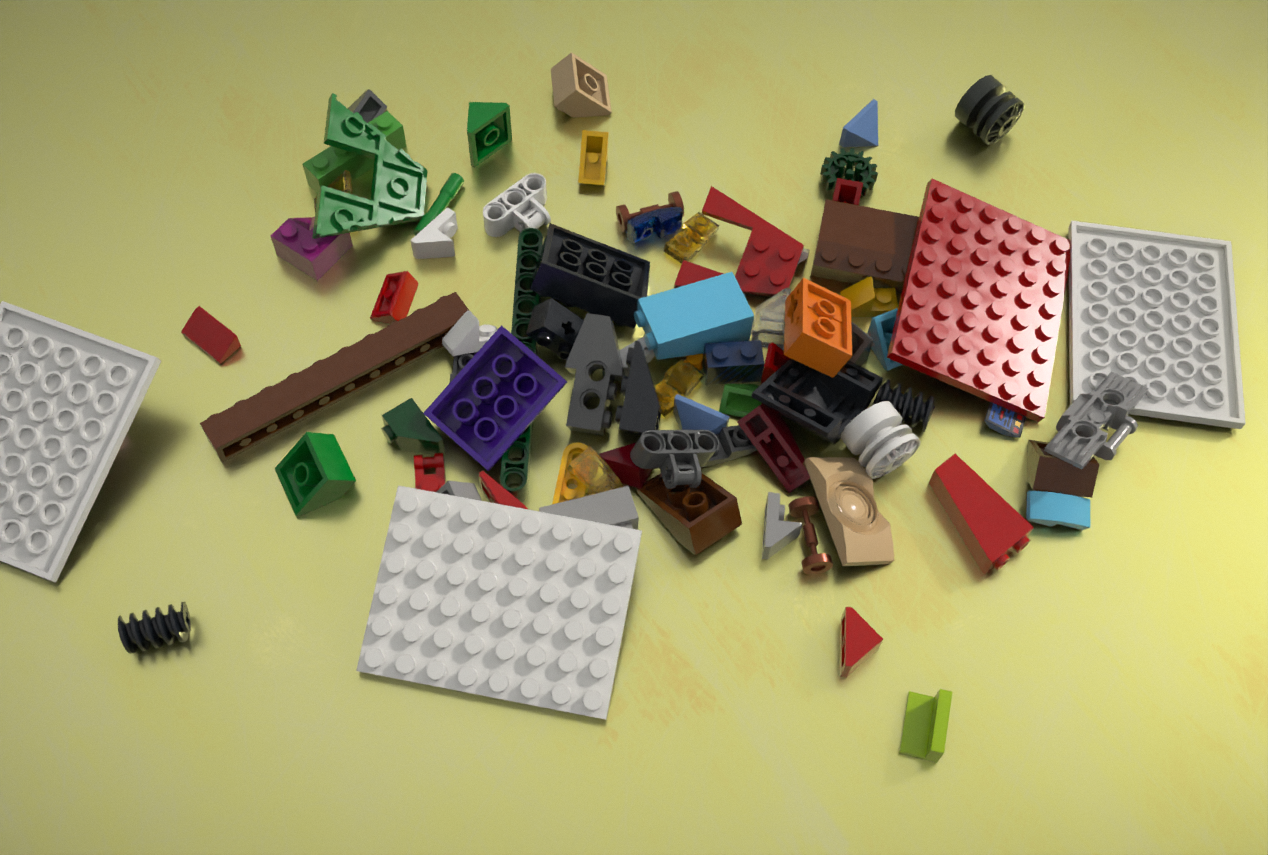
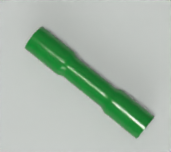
M451 173L441 188L435 202L429 211L424 214L413 231L415 236L442 213L455 198L464 184V179L461 175Z

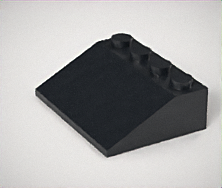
M550 223L533 274L530 290L535 291L542 297H551L561 301L566 306L577 307L588 311L590 314L610 316L611 320L617 325L628 326L634 329L636 326L634 312L637 311L638 299L647 297L650 261Z

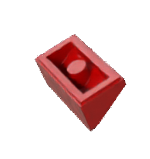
M408 271L387 274L370 319L390 324L407 317L418 287V281Z
M200 306L193 311L181 331L185 337L219 364L223 363L241 347L237 335Z

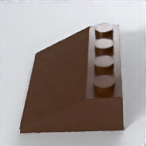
M826 199L811 276L852 284L872 277L874 288H895L896 292L902 293L919 217Z

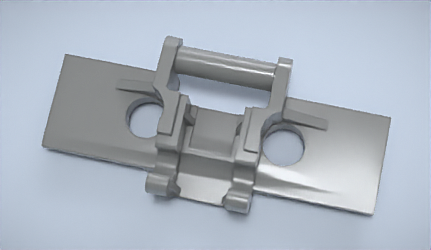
M1110 372L1095 391L1092 390L1088 394H1080L1063 413L1056 425L1058 433L1047 444L1044 451L1080 469H1083L1093 456L1104 460H1112L1116 455V449L1124 439L1137 430V422L1129 417L1128 414L1147 393L1148 388L1117 373ZM1104 400H1113L1118 405L1107 404ZM1101 429H1116L1115 433L1106 442L1108 433L1102 431Z

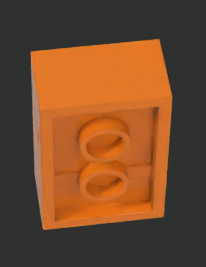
M802 278L785 300L784 355L833 378L852 357L851 300L808 279Z

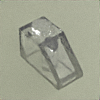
M783 289L756 307L751 330V341L761 340L762 347L768 348L769 343L774 342L784 350L785 300L790 295L791 289Z

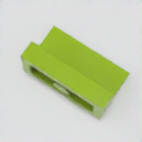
M939 689L935 697L911 691L908 692L899 749L900 754L936 763L939 761L945 750L953 692Z

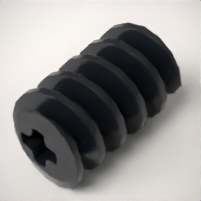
M887 379L880 386L873 402L874 405L882 401H889L897 412L901 414L902 424L909 418H912L911 427L915 428L922 422L923 432H925L935 408L933 396H930L924 402L923 392L920 391L913 398L912 388L909 387L904 393H901L900 383L893 389H890V379Z
M181 602L180 612H177L173 604L168 605L166 615L163 614L160 607H156L155 616L152 618L147 610H143L142 620L139 621L134 613H130L129 623H125L121 615L118 617L120 640L129 654L136 653L138 647L142 651L149 650L151 644L155 648L162 647L163 641L168 645H173L176 642V637L180 642H186L191 631L190 615L186 602Z

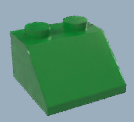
M306 432L275 467V471L296 516H302L339 500L356 482L334 434Z

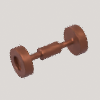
M678 191L669 193V204L659 206L656 204L640 208L639 212L629 214L625 204L616 206V216L621 231L626 232L632 229L631 219L641 217L644 219L660 215L661 211L669 209L675 219L684 217V205Z
M805 496L791 501L788 505L790 515L795 518L804 519L805 525L802 528L805 541L812 553L811 556L804 558L801 562L803 572L813 575L830 570L833 567L831 555L825 553L818 554L816 546L819 543L813 523H810L809 516L819 511L817 498Z

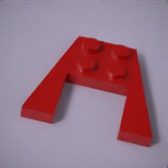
M711 186L702 209V214L751 230L735 274L742 292L751 293V295L786 298L804 245ZM683 260L674 283V288L719 276L723 273Z

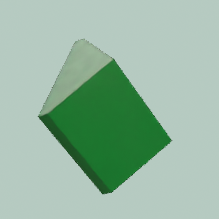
M469 102L467 136L472 167H477L512 141L510 105L507 103Z

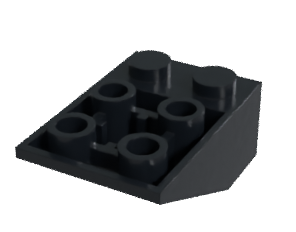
M635 341L634 348L629 347L626 365H628L630 371L628 377L623 376L620 393L625 398L623 406L618 405L615 422L619 424V429L623 432L642 435L645 431L659 429L662 408L640 341Z

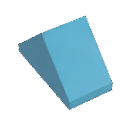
M897 308L873 317L867 332L874 339L871 347L872 351L884 370L887 371L903 365L887 358L898 311Z

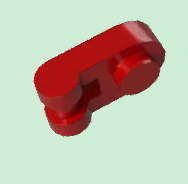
M435 453L432 457H423V454L414 455L415 489L437 492L446 483L444 453ZM435 468L436 474L425 475V469Z

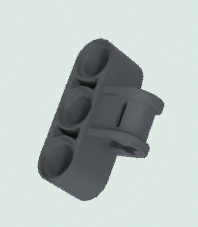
M648 430L642 433L632 448L630 458L640 468H660L663 482L668 489H674L677 485H688L690 488H697L701 483V467L705 466L717 451L719 440L709 430Z

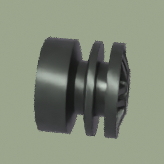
M987 75L974 83L962 96L955 109V117L968 128L974 127V134L981 137V140L987 145H990L1000 140L1012 129L1021 117L1025 103L1018 97L1015 98L1016 96L1011 91L1005 92L1004 85L992 75Z

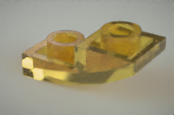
M698 212L683 223L680 233L665 243L663 251L680 263L683 260L689 262L719 229V225Z
M684 358L667 370L664 379L655 386L662 408L661 414L664 417L673 411L675 396L679 394L687 397L704 377V373Z
M591 446L576 457L567 468L588 488L586 493L588 496L624 487L612 469Z

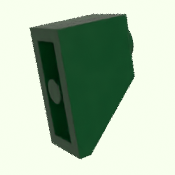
M412 398L382 415L384 427L381 429L389 443L394 441L400 450L430 455L446 453L442 437Z

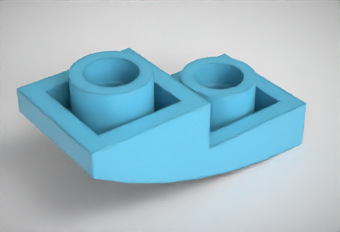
M1028 491L1026 520L1050 527L1061 524L1085 530L1090 528V499L1062 493Z

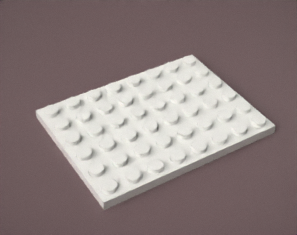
M1071 221L1068 227V239L1070 240V405L1080 394H1088L1092 390L1095 391L1110 372H1114L1148 388L1147 393L1129 414L1242 429L1246 422L1231 241ZM1104 400L1107 404L1118 405L1113 400Z
M4 301L0 304V561L47 580L57 582L161 360L155 356Z
M398 485L356 671L607 720L642 530Z

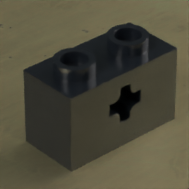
M550 298L533 307L526 335L534 339L539 345L555 353L560 359L567 361L584 320Z

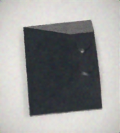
M790 358L753 391L751 397L809 432L835 445L841 439V433L857 415L868 408L883 378L849 360L832 378Z

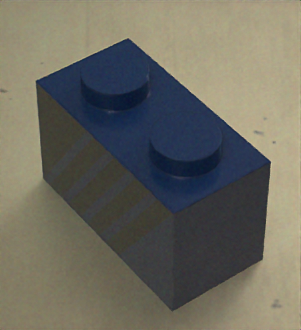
M761 340L705 343L703 352L705 385L761 382L765 365Z

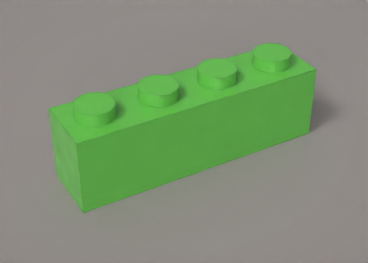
M388 111L368 122L386 135L385 140L396 149L400 150V148L403 149L407 146L403 125ZM330 146L302 165L308 185L318 194V190L322 185L336 190L346 186L374 168V159Z

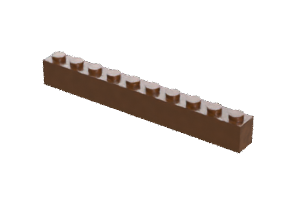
M456 292L448 296H442L425 308L417 309L411 315L390 323L386 328L374 334L366 335L355 344L343 347L337 353L314 362L312 366L289 375L285 380L273 386L265 387L248 399L240 400L232 407L209 416L200 425L220 461L223 463L444 347L442 339L469 309Z

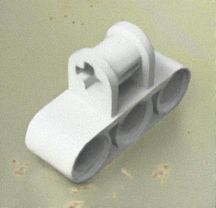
M530 173L484 206V229L489 236L500 237L514 227L520 232L526 228L538 229L540 226L551 222L548 211L543 207L547 200L546 179L544 176L538 173Z

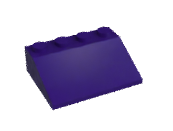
M501 325L423 414L489 471L565 386L567 381Z

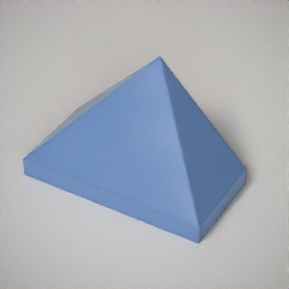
M873 99L843 127L839 142L840 146H878V101Z
M679 394L675 396L673 413L680 430H709L714 434H719L723 427H728L730 416Z

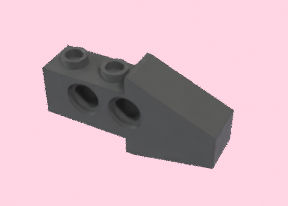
M587 313L565 366L570 374H575L566 426L571 431L604 436L605 429H610L612 422V412L609 411L611 400L615 401L617 395V383H614V380L622 381L625 372L614 324L610 316ZM598 369L605 370V376L602 380H592L594 371ZM590 398H600V404L597 408L587 409L586 405Z

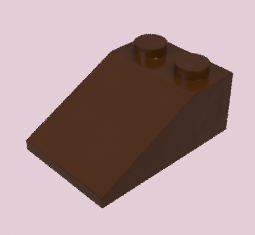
M661 473L644 483L641 489L636 488L640 497L674 538L695 555L742 525L737 497L703 473L701 483L697 488H690L688 485H677L674 489H668L663 482Z

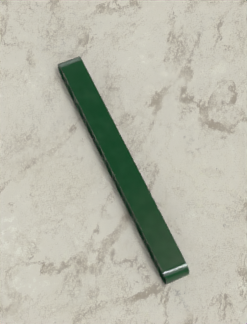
M526 228L521 231L518 237L511 334L537 355L538 343L529 336H521L526 335L533 307L541 303V296L535 291L530 290L542 249L543 236L536 228ZM533 422L523 432L524 434L520 435L504 453L501 462V486L520 502L525 501L529 492ZM516 457L522 458L518 462L511 461V459ZM514 483L520 484L517 488L508 487Z

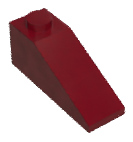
M761 404L737 421L788 493L810 479L804 462L805 459L788 426L778 412Z

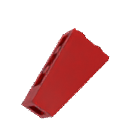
M956 453L934 470L929 485L980 570L985 575L993 568L997 571L1010 560L1008 555L1015 550L1019 553L1029 544L1031 540L1028 536L1034 527Z

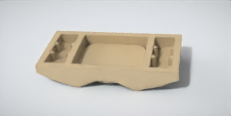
M808 457L804 462L842 566L891 564L894 561V548L890 523L877 509V504L874 500L873 479L867 474L864 467L853 457Z

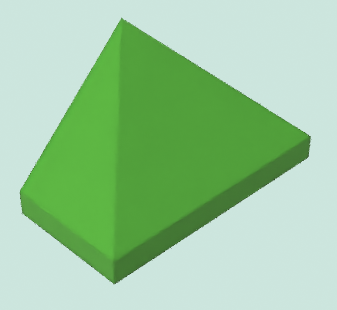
M725 384L719 412L743 418L762 404L751 397L752 392L759 385Z

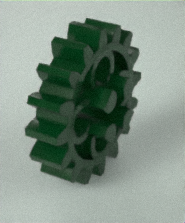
M840 148L839 154L832 151L830 158L825 157L820 175H822L821 183H827L826 190L829 191L835 188L837 178L843 179V176H845L844 179L863 182L861 194L866 196L868 190H873L878 176V172H876L877 165L871 164V156L864 158L863 151L856 154L854 153V148H851L849 152H845L843 148Z

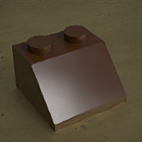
M1028 440L1027 481L1033 490L1092 498L1100 465L1094 457L1083 469H1080L1044 451L1049 442Z

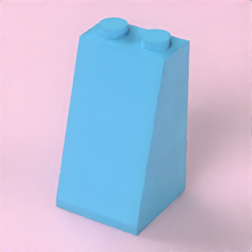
M733 272L638 299L637 311L634 312L637 326L639 328L642 327L645 332L644 340L649 351L653 350L657 360L703 354L705 343L749 341L754 320V314Z

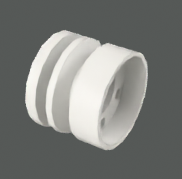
M889 401L879 402L862 411L841 433V439L851 453L854 455L861 454L859 463L861 466L866 467L865 471L872 479L882 477L897 469L917 451L921 443L914 433L911 434L912 429L907 424L900 425L902 417Z

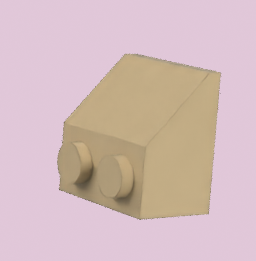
M572 52L551 68L554 105L559 111L573 118L605 116L612 113L606 74Z

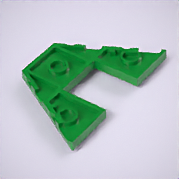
M332 93L328 101L324 144L374 159L371 199L322 185L317 195L312 238L317 239L419 221L424 216L428 170L420 163L413 161L410 155L400 148L398 150L385 140L386 135L372 124L365 122L358 112H355V114L336 99L337 95Z

